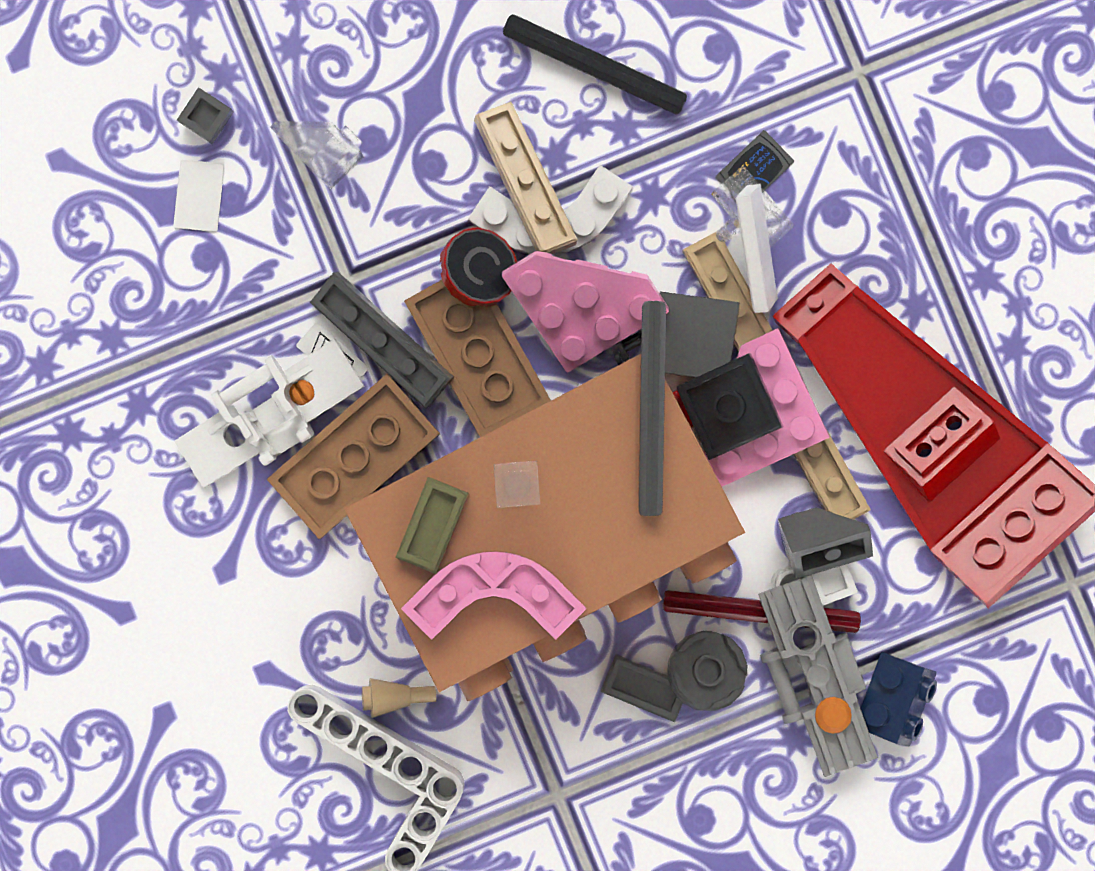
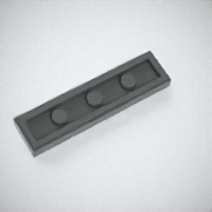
M333 272L310 301L318 311L425 408L433 404L454 378L451 373L339 272Z

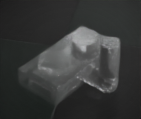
M744 165L711 193L731 217L716 232V237L720 242H728L740 232L736 205L737 195L747 185L759 184ZM761 187L771 247L795 225Z

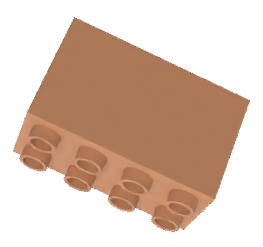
M641 354L344 508L439 693L458 683L467 701L476 699L512 679L510 672L514 669L508 656L533 644L542 662L548 661L576 647L587 639L579 619L608 605L617 623L625 621L662 600L653 581L680 567L686 580L690 579L693 584L722 571L737 561L728 542L746 532L666 379L664 401L663 512L659 516H643L639 513ZM428 477L469 493L437 573L460 558L482 552L517 554L540 564L550 571L587 608L556 640L523 607L511 599L497 596L477 599L463 608L432 640L403 612L401 608L436 575L395 558Z

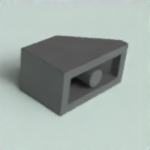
M817 507L778 519L782 545L796 579L873 557L871 531L868 524Z

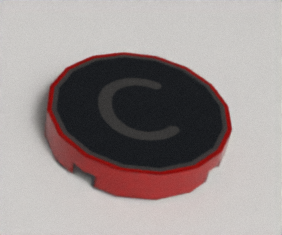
M476 227L462 230L446 243L440 254L442 268L440 274L443 284L453 297L465 305L489 307L494 306L511 293V289L502 277V271L517 263L514 251L505 239L491 230Z

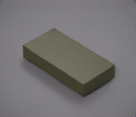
M428 477L395 558L436 574L469 493Z

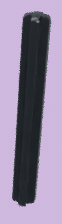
M511 14L504 25L503 35L675 115L682 111L687 100L685 92L518 15Z

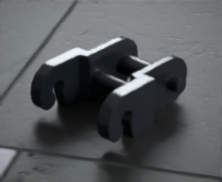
M642 329L612 346L614 358L618 365L629 360L628 351L641 345Z

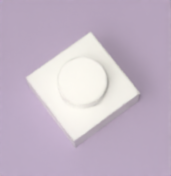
M848 564L812 574L822 605L858 593Z

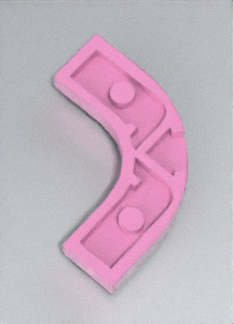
M482 552L450 563L434 575L401 608L431 640L463 608L477 599L491 596L511 599L523 607L555 640L587 609L546 568L526 557L507 552Z

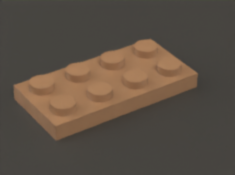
M442 280L404 300L438 363L454 376L450 384L480 437L551 401L497 304L489 307L465 305L451 295Z
M386 374L268 477L267 481L317 538L322 539L347 517L344 510L345 507L374 493L437 438L440 433L394 380Z

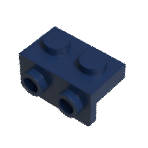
M881 652L860 709L868 732L897 745L908 747L912 741L917 740L923 728L921 716L925 704L933 699L937 689L936 671Z

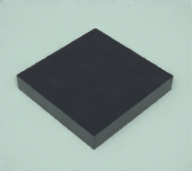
M751 353L676 386L708 460L784 427Z

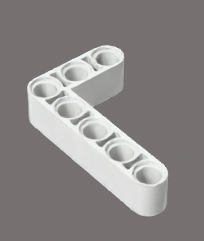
M313 684L300 687L291 695L287 704L288 713L296 723L418 795L385 856V865L388 871H418L461 799L465 786L461 772L321 687ZM308 694L316 699L318 703L316 713L305 714L300 710L298 700L301 695ZM337 715L347 716L352 722V732L347 735L338 734L332 726L333 718ZM371 736L382 737L387 743V752L382 755L372 754L367 748V739ZM411 756L417 758L422 765L420 774L410 776L404 773L401 768V760L403 758ZM442 777L450 778L455 782L457 791L450 796L440 795L435 788V782ZM421 812L430 813L436 820V826L431 830H421L416 826L414 817ZM400 847L409 848L415 855V861L409 865L400 864L394 857V851Z

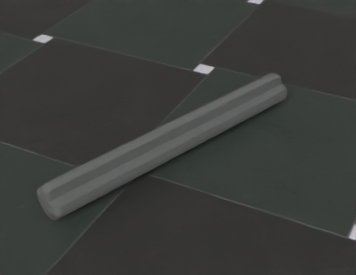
M646 301L642 305L639 513L643 516H659L663 512L666 304L662 301Z

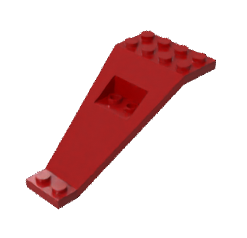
M832 263L772 316L776 324L802 347L932 555L988 609L1095 513V483L1041 436L854 284ZM959 422L962 424L957 430H949V426L952 423ZM924 449L932 450L931 454L927 457L919 456L920 452Z

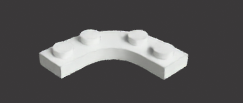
M599 165L578 198L568 208L564 209L566 217L578 239L576 245L552 255L575 251L594 240L613 219L633 189V186L602 165ZM489 186L469 216L468 221L476 227L495 232L505 239L513 250L528 255L532 254L536 250L513 202Z

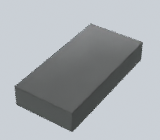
M615 654L600 691L675 723L683 703L672 691L667 675Z

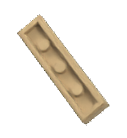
M512 102L476 114L474 122L535 250L555 254L575 246L578 239Z

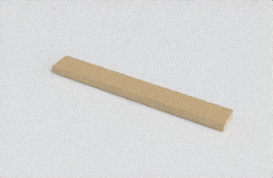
M718 231L682 250L707 298L740 302L734 347L738 353L741 345L773 331L763 312H754L750 288ZM831 436L793 454L823 510L853 520L871 510Z

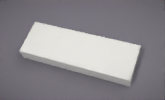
M761 184L747 185L737 195L736 205L752 308L755 313L769 312L778 297Z

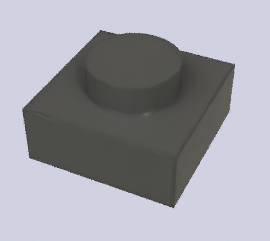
M198 87L177 118V121L210 144H213L234 111Z

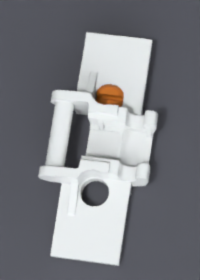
M336 339L328 342L284 371L278 361L271 355L265 359L266 364L226 390L222 392L217 390L211 394V398L219 412L174 441L203 488H206L259 454L260 462L264 466L276 460L278 455L314 435L310 425L311 421L365 387ZM274 378L279 389L271 394L272 398L249 412L239 414L232 404ZM232 424H236L240 428L246 439L238 447L231 445L226 439V431Z

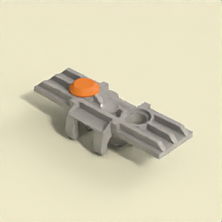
M812 575L758 593L777 648L761 654L760 657L762 663H767L785 712L782 715L784 724L801 719L804 720L824 777L877 759L878 756L856 696L857 693L866 689L864 678L858 669L850 647L851 643L848 634L841 633L836 635L835 638ZM802 626L812 628L815 633L814 643L803 648L796 647L793 642V635L796 629ZM794 655L797 662L801 665L810 690L808 693L811 703L802 707L798 704L783 659Z

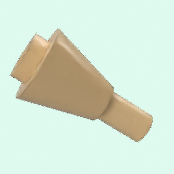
M369 678V686H362L363 711L370 710L371 718L408 707L412 703L436 702L435 686L410 687L409 685Z

